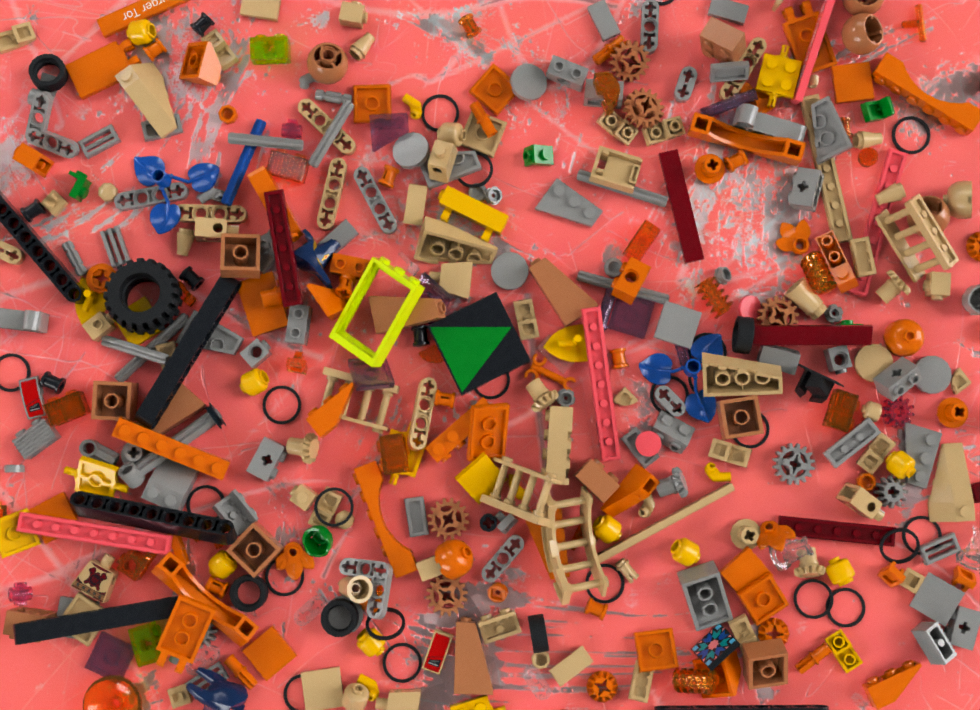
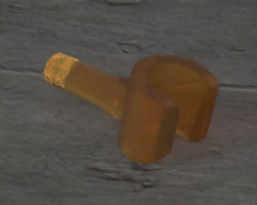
M179 281V287L186 295L183 301L191 307L196 302V297L186 289L182 281Z

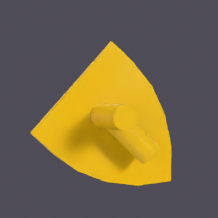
M81 277L79 283L85 289L83 295L86 298L84 303L75 304V308L81 324H84L99 311L105 312L107 309L104 303L107 301L103 298V293L99 294L92 291L86 283V278ZM79 290L75 293V299L79 297Z
M583 324L564 327L548 339L543 347L560 360L588 362Z

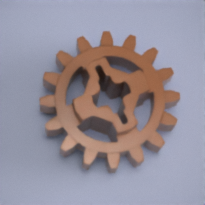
M627 40L626 45L620 42V48H613L616 51L615 54L610 53L613 60L609 61V64L614 66L610 70L612 72L616 71L615 77L621 76V81L628 79V82H633V77L636 80H640V74L646 75L643 70L649 69V66L646 65V62L651 61L650 58H646L649 51H643L645 46L642 44L638 46V41H634L632 44L631 40ZM628 49L627 53L621 55L622 51ZM638 53H639L640 56H641V61L639 60V58H638V56H637ZM623 58H629L633 60V62H636V64H629L628 62H626V60H623ZM618 61H620V64L622 66L621 70L618 66ZM638 68L637 71L631 73L633 69Z
M641 88L639 92L635 89L632 93H629L623 103L625 105L623 112H627L625 119H631L630 125L636 123L637 129L642 125L643 130H646L648 126L653 128L655 124L660 122V118L664 115L661 111L665 107L660 105L662 99L656 98L657 93L652 95L651 89L645 92L644 88Z
M774 296L773 301L769 297L766 299L767 304L764 302L760 304L763 309L757 310V313L761 314V316L756 318V320H761L759 325H793L799 323L795 319V317L799 316V313L794 312L797 306L792 307V300L786 302L785 296L781 297L780 300L778 296ZM778 304L784 306L786 309L779 308ZM767 309H768L769 315H768V318L766 319V311H767ZM776 314H780V315H781V317H780L779 319H775V318H774V316H776ZM788 315H790L789 323L786 321Z
M443 498L442 504L438 501L435 502L437 508L431 507L430 509L433 511V514H428V517L432 518L428 525L434 526L431 532L437 531L436 537H439L441 534L444 535V540L448 536L454 539L455 534L460 537V530H467L464 524H469V521L465 520V517L469 516V513H464L466 506L460 507L461 501H458L456 504L453 503V498L449 502ZM444 506H452L449 511L444 512L440 509ZM452 511H454V513L452 514V520H454L453 523L449 522L444 527L443 525L445 524L446 520L444 518V515L448 516L449 514H451ZM457 511H459L461 514V522L457 520ZM436 516L440 518V527L437 526ZM453 526L457 528L455 531L452 532L445 531L447 527Z
M444 575L442 579L438 576L435 577L437 582L430 581L432 588H427L426 590L430 593V595L426 596V599L431 600L428 606L434 605L433 612L435 613L440 610L441 616L444 615V612L451 616L452 611L458 614V607L463 609L462 601L466 602L468 599L464 597L468 590H463L466 584H460V578L452 580ZM442 582H451L449 586L440 585ZM457 587L460 591V599L455 596V589ZM434 591L439 594L438 602L434 598ZM442 591H451L450 596L452 598L450 599L449 597H447L446 599H444V593ZM448 603H451V604L454 605V606L448 607V608L443 607L444 604H448Z

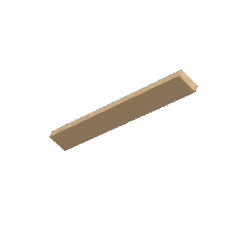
M819 94L809 95L803 98L800 106L804 123L807 127L806 132L815 169L821 170L824 174L820 192L829 230H833L839 243L848 242L853 237L834 157L820 165L816 162L817 154L811 104L819 101L820 97Z
M727 483L603 550L597 554L599 562L602 563L735 491L733 484Z

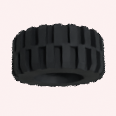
M137 258V262L131 259L126 261L127 265H119L117 267L118 271L110 274L111 280L110 282L106 281L104 286L107 291L103 292V298L107 301L104 304L109 311V315L122 328L131 333L136 332L139 335H144L145 332L149 335L155 334L156 329L160 331L166 329L164 325L167 323L171 325L174 322L172 318L174 315H179L178 306L181 307L183 302L180 298L183 294L178 280L165 265L160 262L157 263L153 259L145 261L144 258ZM142 282L156 283L160 288V295L156 304L143 312L130 310L127 304L130 291Z

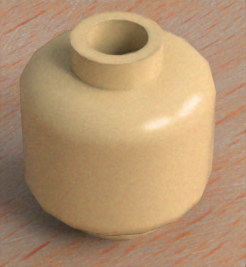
M445 122L437 130V140L453 143L456 147H460L463 141L466 140V130L463 129L460 123Z
M360 683L349 684L345 688L342 697L343 707L346 710H364L369 699L368 689Z

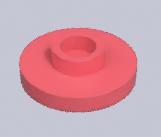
M753 295L744 296L738 305L739 315L750 317L754 320L759 316V313H757V310L761 309L759 299Z
M643 431L637 436L635 441L637 451L646 457L656 455L662 445L659 435L653 431Z

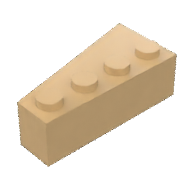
M702 352L704 397L783 394L781 366Z
M549 406V410L545 411V421H548V429H544L543 440H547V448H543L542 460L546 461L545 467H541V473L550 472L556 474V479L563 481L562 485H569L568 473L570 470L569 454L571 452L570 437L572 434L573 407Z

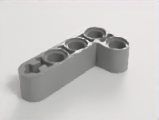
M743 103L736 109L732 123L733 127L767 136L804 141L807 127L758 112L759 108L752 104Z
M0 308V328L47 333L50 314L33 310L22 311Z

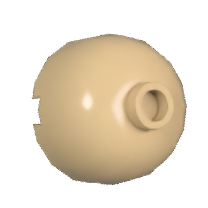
M958 181L948 188L947 195H943V200L949 207L950 215L957 219L972 218V181Z

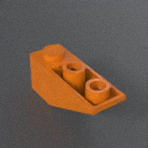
M833 230L816 237L815 240L841 294L859 286Z
M352 382L350 384H343L338 389L339 393L334 397L333 395L328 396L323 401L324 405L319 409L315 407L308 413L309 417L306 420L320 438L323 439L339 425L355 388Z
M636 463L619 484L620 487L600 509L607 515L615 517L648 498L660 481Z
M908 660L903 662L902 666L897 669L890 668L884 671V675L880 677L873 676L866 680L867 683L862 684L872 707L879 710L894 703L922 667L921 663L915 660Z

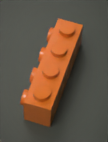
M483 397V398H481L475 405L489 404V403H488L487 400ZM471 408L425 448L437 463L440 461L446 462L452 456L450 452L455 448L459 450L467 443L465 439L469 435Z

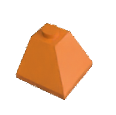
M211 42L188 43L179 75L180 80L204 86H217L221 79L222 67Z
M310 283L306 286L327 317L332 321L339 318L349 299L338 297L334 289Z
M733 651L713 671L699 658L692 660L702 699L732 697L736 695L742 670L737 651Z

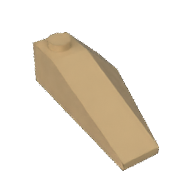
M153 62L131 64L115 75L118 82L162 139L177 129L174 113L168 99L169 95L165 88L164 77Z
M425 216L419 233L414 259L430 264H438L439 262L492 264L498 247L444 221Z
M941 444L936 465L937 470L932 481L933 487L927 502L929 522L976 521L974 499L963 444Z

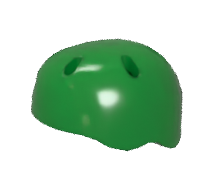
M316 525L304 532L302 543L307 554L314 557H324L333 546V537L326 527Z

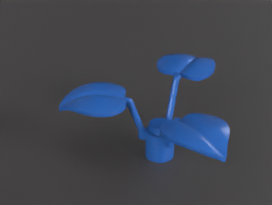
M134 157V169L139 182L149 187L156 183L166 201V204L159 203L155 205L150 212V222L156 232L164 234L176 227L181 218L179 206L176 204L170 205L164 188L171 185L172 179L187 184L192 183V188L195 191L206 192L213 188L220 171L217 165L211 163L194 165L188 171L190 180H186L166 173L165 163L159 157Z
M721 334L705 335L694 341L690 353L697 359H689L685 366L672 370V360L662 353L650 355L639 363L642 375L649 382L656 385L669 383L671 380L670 373H676L684 370L688 377H693L695 394L687 396L685 400L686 412L697 420L706 423L711 422L716 412L715 397H704L703 389L698 392L697 375L701 370L702 352L723 356Z

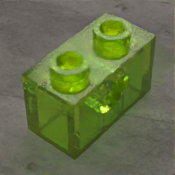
M274 34V36L266 37V35L250 37V60L253 65L291 63V46L288 36Z
M155 621L128 629L138 668L157 662L161 653L155 650L161 636L160 626L156 625ZM146 641H148V642L151 641L152 645H146L145 642H146Z

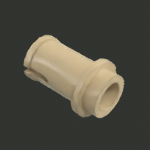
M622 558L615 564L616 570L620 571L629 583L634 582L633 579L636 580L639 577V574L630 566L628 559Z

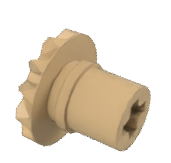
M889 270L886 274L890 279H887L875 291L888 304L902 290L908 295L911 289L893 270Z
M540 378L534 379L525 387L533 398L534 403L531 409L534 412L546 409L556 402V399L559 397L556 390L549 391Z
M314 433L306 434L303 439L290 437L286 443V451L288 454L301 456L304 463L311 464L315 462L316 456H318L320 441Z
M742 519L732 525L730 535L736 547L743 550L746 546L750 547V549L757 546L756 542L760 534V527L755 521Z
M802 547L798 549L800 563L799 567L794 569V576L813 578L825 574L826 568L819 565L815 547Z

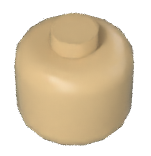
M868 401L865 405H862L861 412L863 418L869 417L873 422H877L882 413V405L873 401Z

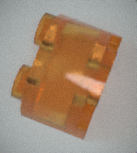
M608 71L594 73L593 86L596 94L602 95L604 98L601 106L605 116H607L617 106L620 86L612 73Z

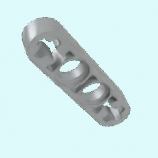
M358 167L354 171L353 176L383 233L393 234L396 232L398 225L370 171L365 167ZM360 172H363V174L367 173L365 178L369 184L365 185L361 178L358 179ZM372 187L376 189V195L374 197H368L366 195V190L368 188ZM383 204L385 211L382 214H377L375 212L376 205ZM386 216L389 223H394L392 224V229H384L386 223L383 219L379 221V218Z
M181 182L171 183L169 187L164 188L170 203L185 200L189 195L188 187ZM159 186L121 192L114 198L115 206L123 211L155 206L159 203L166 204L165 199L158 200L156 197ZM178 187L184 190L181 192V196H179L177 193L170 194L168 189L170 188L172 192L178 191ZM145 193L147 195L146 202L139 203L138 196ZM124 197L127 200L133 199L135 204L133 205V202L129 201L125 202V206H123L120 202Z

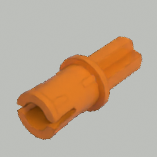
M619 35L611 43H606L603 49L592 56L594 63L600 65L611 57L610 53L615 54L616 51L613 48H620V42L626 45V41H623L625 38Z
M479 101L473 102L469 107L477 119L476 123L480 124L487 138L494 136L498 131L489 119L490 115L486 114Z
M823 642V644L812 652L809 651L806 657L796 663L795 668L800 674H803L815 664L819 665V661L832 653V650Z
M234 654L224 661V664L235 674L234 677L238 678L249 690L257 685V680L247 671V666H243Z

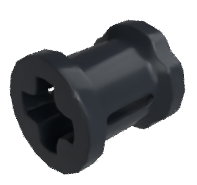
M202 12L201 17L194 24L191 23L190 27L203 37L204 32L215 23Z
M37 198L27 207L20 208L22 215L30 223L39 214L46 213V209Z
M191 266L187 267L179 276V279L181 281L184 280L191 287L192 291L197 290L205 280L203 277H199Z
M428 325L411 327V331L414 334L413 347L430 345L426 332Z
M49 371L45 372L40 381L41 387L50 388L56 394H60L66 384L65 378L60 379Z
M487 513L481 517L480 527L484 531L490 532L496 528L497 519L495 516ZM486 517H490V520H494V523L491 524L490 528H487V525L485 524L483 525V522L486 521Z

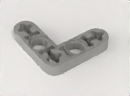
M48 91L36 93L32 100L25 132L27 142L65 158L77 156L80 152L77 142L47 130L53 106V96ZM44 96V100L46 101V103L43 104V101L40 99V97ZM36 113H40L43 116L42 123L37 122L35 118ZM36 132V136L44 138L35 139V136L32 135V133ZM50 137L56 140L55 148L49 144ZM70 146V149L73 150V152L69 153V149L65 147Z
M355 558L343 559L339 565V570L343 575L352 577L362 575L371 579L373 592L368 599L367 615L372 619L381 620L387 613L393 576L392 566L383 561ZM365 564H369L370 570L367 574H363L362 568ZM347 565L356 566V570L346 569ZM376 568L386 569V573L376 572ZM382 585L384 588V592L382 595L378 596L376 594V589L378 586ZM374 608H379L380 611L375 613Z

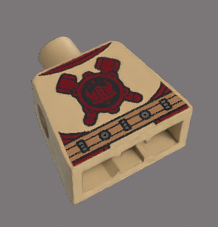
M195 217V238L197 242H221V233L239 234V225H228L227 219ZM221 228V232H215L216 229Z
M846 482L836 496V499L865 518L871 520L874 518L880 521L885 516V512L880 509L882 502L861 486Z
M105 553L101 561L97 559L90 560L71 586L101 603L108 602L119 574L117 570L111 567L116 558Z

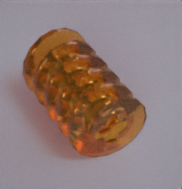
M814 251L803 257L800 266L806 275L807 281H809L813 293L822 295L833 291L837 283L833 281L834 277L831 275V271L828 269L822 253Z
M711 276L694 288L700 287L697 294L704 293L701 300H709L706 307L713 306L710 312H717L715 319L729 311L734 302H726L729 295L722 296L725 289H717L720 282L713 283L716 277Z
M676 668L673 672L672 684L678 693L711 695L717 686V674L715 670L708 671L703 669L701 671V669L694 670L693 668H682L680 670Z

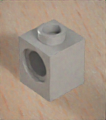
M257 338L239 353L251 368H257L272 355L269 351L271 349L270 345L264 339L261 341ZM260 347L262 353L259 357L255 358L253 351L255 348Z
M847 345L823 350L829 372L835 371L837 375L845 373L847 368L853 367ZM836 355L841 357V365L835 363L834 358Z

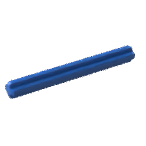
M256 119L250 134L262 135L266 122ZM244 146L221 199L222 204L226 206L232 205L257 146Z

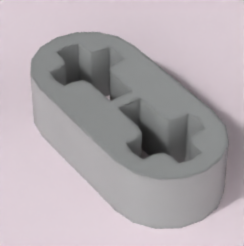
M691 66L682 69L674 90V99L679 103L689 100L697 79V71ZM690 72L692 77H690L687 83L685 82L686 76L683 74ZM684 86L686 87L685 94L687 95H684L682 98L678 92H681Z
M663 385L656 388L654 392L655 399L670 415L678 417L684 414L686 410L684 402L668 386ZM659 390H667L666 396L670 400L667 401L664 397L660 399ZM671 401L675 405H681L679 408L681 410L680 413L672 411L674 407L670 404Z

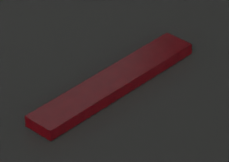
M678 149L659 153L658 156L684 262L687 264L704 260Z
M284 190L264 192L283 307L302 305L303 299Z
M755 325L753 345H872L873 326Z
M781 515L778 517V525L789 526L795 532L796 537L879 545L881 538L888 531L896 529V527ZM896 533L888 536L883 546L895 547Z

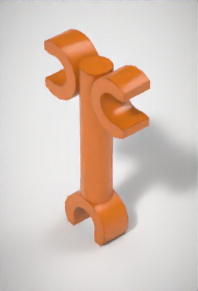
M535 353L533 355V363L530 369L525 372L524 378H527L529 373H533L535 375L534 379L539 377V373L562 384L564 389L572 390L567 387L566 383L567 381L575 383V378H565L542 367L546 363L547 358L544 357L543 361L539 363L536 361L538 354Z

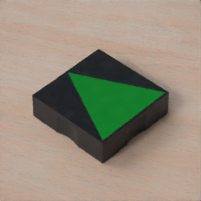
M497 292L427 326L462 396L486 385L489 381L501 375H506L531 362Z

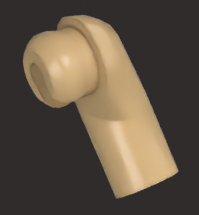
M652 494L644 499L642 506L638 510V514L642 518H648L655 508Z

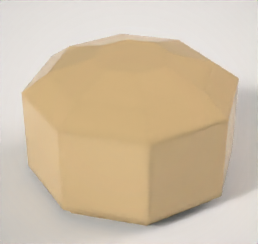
M103 183L98 190V195L105 202H113L118 194V189L112 183Z
M343 510L337 513L335 523L344 521L350 511ZM353 514L345 524L338 526V528L346 530L353 526L355 519Z
M548 652L533 653L531 656L533 666L538 669L547 668L550 663Z

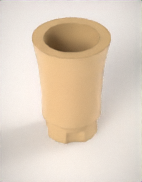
M805 277L795 282L784 294L807 316L809 315L812 320L819 318L827 309V306L810 287Z
M347 576L338 583L339 593L355 603L366 602L373 592V585L366 576Z

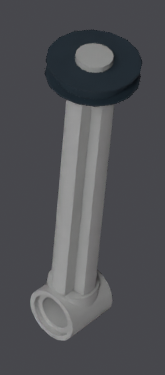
M209 402L210 406H205L207 412L171 438L188 445L216 424L220 428L221 425L224 424L226 426L220 412ZM150 452L136 463L130 461L123 464L118 470V475L131 489L137 488L144 482L145 475L168 458Z

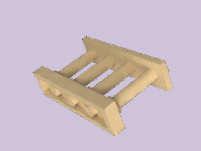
M920 193L904 204L906 208L891 215L885 209L875 217L878 226L883 231L914 283L926 274L924 270L940 264L945 271L959 261L958 256ZM911 215L916 224L900 231L895 221ZM920 231L926 241L910 247L905 237ZM931 248L935 258L920 264L915 254Z
M324 366L322 374L327 376L326 379L328 381L321 406L324 405L323 401L332 395L335 382L338 379L345 380V383L348 384L352 382L355 387L356 384L364 385L363 389L365 391L357 419L346 416L350 400L341 419L372 427L373 432L383 434L384 430L388 431L389 428L383 426L389 401L393 394L399 393L400 387ZM375 389L383 390V398L376 424L364 420L372 392Z
M502 456V459L494 457L493 461L502 465L493 493L491 492L490 496L482 494L480 502L534 524L549 527L551 519L544 517L545 513L543 512L552 483L562 485L563 481L556 479V474L550 472L542 474L515 464L510 457ZM508 468H514L516 471L507 498L501 500L502 496L500 493ZM525 472L530 474L522 502L516 506L514 499L522 474ZM537 478L545 480L536 509H533V512H531L528 506Z

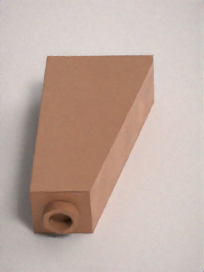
M537 258L530 263L529 272L564 327L582 317L581 309L598 307L594 299L548 259L543 258L541 260Z
M368 297L376 334L387 333L406 297ZM419 298L403 329L446 318V306L442 299Z
M181 384L160 421L152 430L164 435L206 409L205 406L207 407V405L186 386Z
M460 617V620H456L454 694L493 695V684L477 622L472 620V617Z

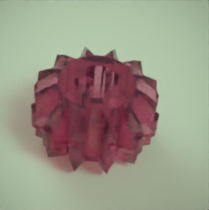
M900 396L894 402L891 400L883 401L886 407L883 406L882 411H885V414H882L880 417H887L885 424L891 423L892 427L896 428L898 425L905 427V422H911L908 416H914L915 414L910 412V409H913L914 406L908 405L910 401L908 398L903 400V396ZM898 408L897 410H900V414L895 413L894 410Z

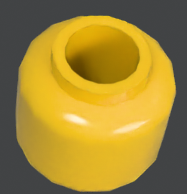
M147 19L136 20L129 23L126 35L134 45L150 44L156 37V28Z
M254 368L241 376L240 389L249 396H256L268 388L269 377L264 370Z
M893 451L885 461L887 464L886 469L898 479L910 478L916 471L914 468L915 460L904 451Z
M601 515L593 523L594 535L604 543L609 544L620 539L622 526L612 516Z
M687 538L677 539L671 546L672 558L684 566L689 567L694 563L696 564L700 559L701 554L699 553L700 548L698 544Z
M220 550L208 561L209 573L215 578L225 579L236 570L237 561L226 550Z
M837 556L828 561L830 565L826 567V573L832 584H838L841 587L853 581L852 577H854L855 571L848 559H840Z
M366 628L358 634L357 647L366 656H379L383 653L386 640H377L371 637ZM370 628L374 634L382 636L375 628Z

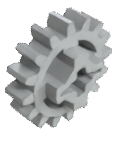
M788 443L787 448L785 446L780 447L782 452L775 451L778 457L772 458V461L776 462V465H773L772 468L777 469V472L774 474L775 476L781 475V482L787 479L788 485H791L792 481H794L795 485H799V480L805 483L807 482L806 476L812 477L809 471L815 470L811 466V463H814L815 460L809 458L812 452L806 453V446L800 449V444L796 443L793 448L792 443ZM792 451L789 457L783 458L786 453ZM801 455L804 457L805 463L800 458ZM790 461L797 463V466L793 467L790 465ZM781 465L786 469V474L782 470ZM804 470L801 475L797 476V472Z

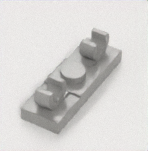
M868 417L825 450L823 455L834 468H837L878 436L881 431Z

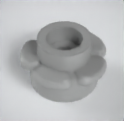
M496 186L486 189L485 201L492 205L499 204L502 199L501 190Z
M718 267L715 270L714 279L717 283L726 285L731 280V272L727 267Z
M836 304L829 305L824 312L828 322H839L842 319L843 310Z
M561 389L558 392L559 397L556 399L558 404H561L563 407H569V405L574 404L575 397L572 390Z

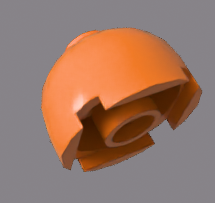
M898 319L890 323L885 329L883 336L887 350L899 357L912 356L917 353L925 340L922 327L910 319Z
M451 539L437 546L435 561L436 564H440L441 569L439 570L445 577L455 580L463 577L470 571L473 565V554L470 547L464 541Z

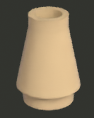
M367 32L350 45V55L358 61L364 59L375 41L374 36Z
M858 131L852 137L854 148L859 150L882 144L883 142L881 133Z
M893 183L875 195L878 205L901 201L902 198L906 197L901 183Z
M179 227V232H177L178 255L188 256L195 239V230Z

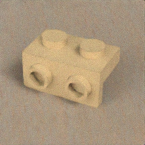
M510 607L499 610V614L494 616L491 613L480 617L481 620L477 622L484 644L522 632L515 609L510 610Z

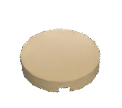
M879 344L862 347L854 357L856 373L868 382H874V377L893 364L891 353Z

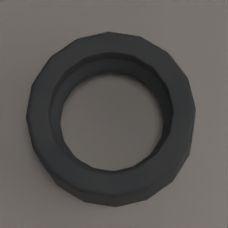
M53 54L39 55L29 65L30 78L33 84L41 91L54 92L60 90L68 80V72L63 61ZM46 65H55L60 70L58 76L51 81H41L38 79L37 74Z
M742 316L736 318L732 334L733 352L750 353L755 330L753 318Z
M250 574L240 576L230 587V600L234 607L240 611H255L263 606L267 600V584L260 576L255 578ZM244 582H254L260 588V597L254 604H244L238 597V588Z
M337 598L330 601L321 613L323 629L334 637H343L350 634L356 628L359 621L357 607L345 598ZM336 606L346 607L350 611L351 622L344 629L334 628L328 620L330 611Z
M544 615L528 616L533 652L549 651Z

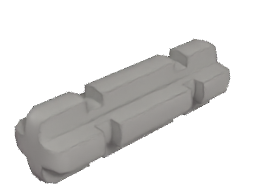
M317 89L315 99L341 104L345 100L352 102V95L345 93L342 95L339 92H325L324 90Z
M67 241L63 243L62 248L67 252L66 255L72 267L75 268L76 274L78 276L87 274L88 271L82 265L83 261L77 250H75L73 242Z

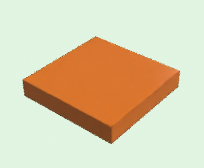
M870 62L831 66L835 104L874 99Z
M494 63L469 90V93L495 116H498L516 96L512 91L510 77Z
M391 84L353 85L354 124L392 123Z
M65 492L29 509V512L34 514L79 521ZM41 535L45 544H48L58 539L56 537Z
M748 546L719 571L736 592L765 573L770 572Z
M770 572L765 573L736 592L757 626L789 605Z
M274 625L242 651L266 681L297 656Z
M673 628L633 633L639 673L679 668Z

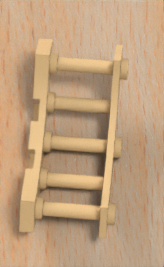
M581 486L580 497L555 501L549 493L543 511L545 513L544 517L551 519L549 527L541 526L545 558L549 573L553 572L556 582L553 583V586L562 605L569 604L573 592L598 588L601 596L604 597L606 596L607 587H609L608 577L604 575L595 548L596 539L592 531L591 509L593 496L585 486ZM580 505L579 517L555 521V511L557 509ZM581 524L582 539L562 543L557 542L556 530L558 528ZM584 546L587 561L567 565L561 564L560 551ZM590 568L594 580L572 585L568 583L565 573Z

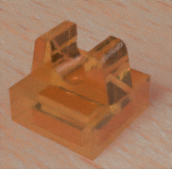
M295 351L293 358L287 357V371L306 375L308 366L307 361L304 360L303 352Z

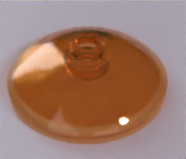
M120 675L104 676L92 683L87 689L83 699V710H142L141 693L137 686L126 677ZM115 699L119 701V706L114 704Z

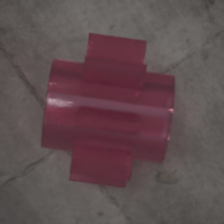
M288 119V123L282 124V137L302 138L303 126L299 125L296 119Z
M16 582L14 587H10L8 590L9 601L14 602V606L27 605V601L31 600L33 596L32 587L27 586V582Z

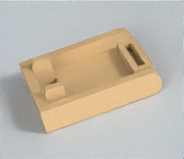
M599 146L589 181L631 194L634 192L642 159ZM599 159L607 161L604 169L597 168Z

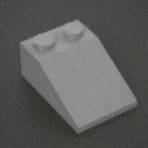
M167 459L155 468L141 498L161 507L182 511L200 471Z
M714 560L677 572L696 631L733 620L722 579Z

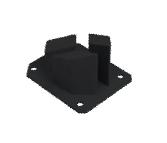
M798 364L805 369L794 390L800 398L808 390L812 394L809 402L823 403L827 400L834 384L844 387L837 381Z

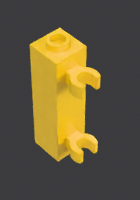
M448 185L445 190L442 189L439 193V205L445 208L440 216L441 221L448 223L453 212L485 228L481 240L489 242L493 232L501 236L509 220V215Z

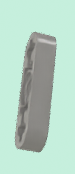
M656 0L644 1L641 8L640 45L645 46L643 51H649L647 55L653 54L658 46L659 4ZM648 5H652L653 8L651 17H648L649 10L645 9L648 8ZM651 22L654 24L655 29L647 31L644 25ZM651 36L650 44L654 46H651V49H647L645 44L648 37Z
M510 536L483 567L481 574L486 582L496 581L524 547V540L521 536ZM512 539H519L520 547H514L512 552L515 554L511 556L509 551L503 549L505 546L508 549L512 546L510 542ZM500 553H506L509 557L508 562L505 564L499 563L497 556ZM494 561L502 569L499 571L496 568L494 571L495 577L490 576L487 578L485 570H491L494 567L491 562Z

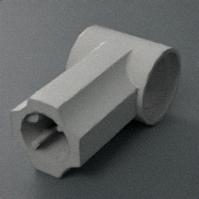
M84 440L79 446V451L83 456L114 466L121 455L100 444L97 440ZM89 443L94 445L92 453H88L86 450Z

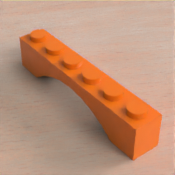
M886 53L880 59L871 74L874 82L879 85H885L893 94L906 98L908 103L919 106L924 113L937 117L942 124L950 125L961 135H969L980 121V109L969 102H945L926 94L912 81L904 63L889 53Z
M697 112L691 118L687 136L736 150L742 149L744 152L797 166L801 162L806 143L790 138L767 136L745 131L719 121L714 117Z
M121 416L111 435L220 480H223L230 461L172 439Z
M375 460L355 468V473L352 474L356 485L360 484L362 489L359 492L363 503L367 502L369 508L366 510L370 521L374 520L376 526L373 528L376 538H380L383 546H380L383 556L389 559L390 565L393 568V575H395V578H399L418 570L412 550L401 544L392 535L383 519L380 494L384 477L378 461Z
M170 551L152 569L151 573L176 594L185 595L217 608L211 623L239 647L248 643L258 630L259 626L246 615L230 608L210 594L193 577L185 564Z

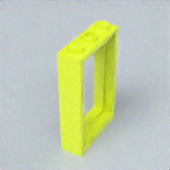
M383 256L371 258L328 336L371 367L382 366L425 287L420 285L421 281L413 276L408 277L405 275L406 271L398 266L393 267L390 265L391 261ZM380 269L409 288L410 292L377 351L374 352L347 333L346 329Z

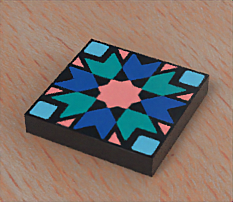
M718 624L691 650L713 671L740 646V643L721 624Z

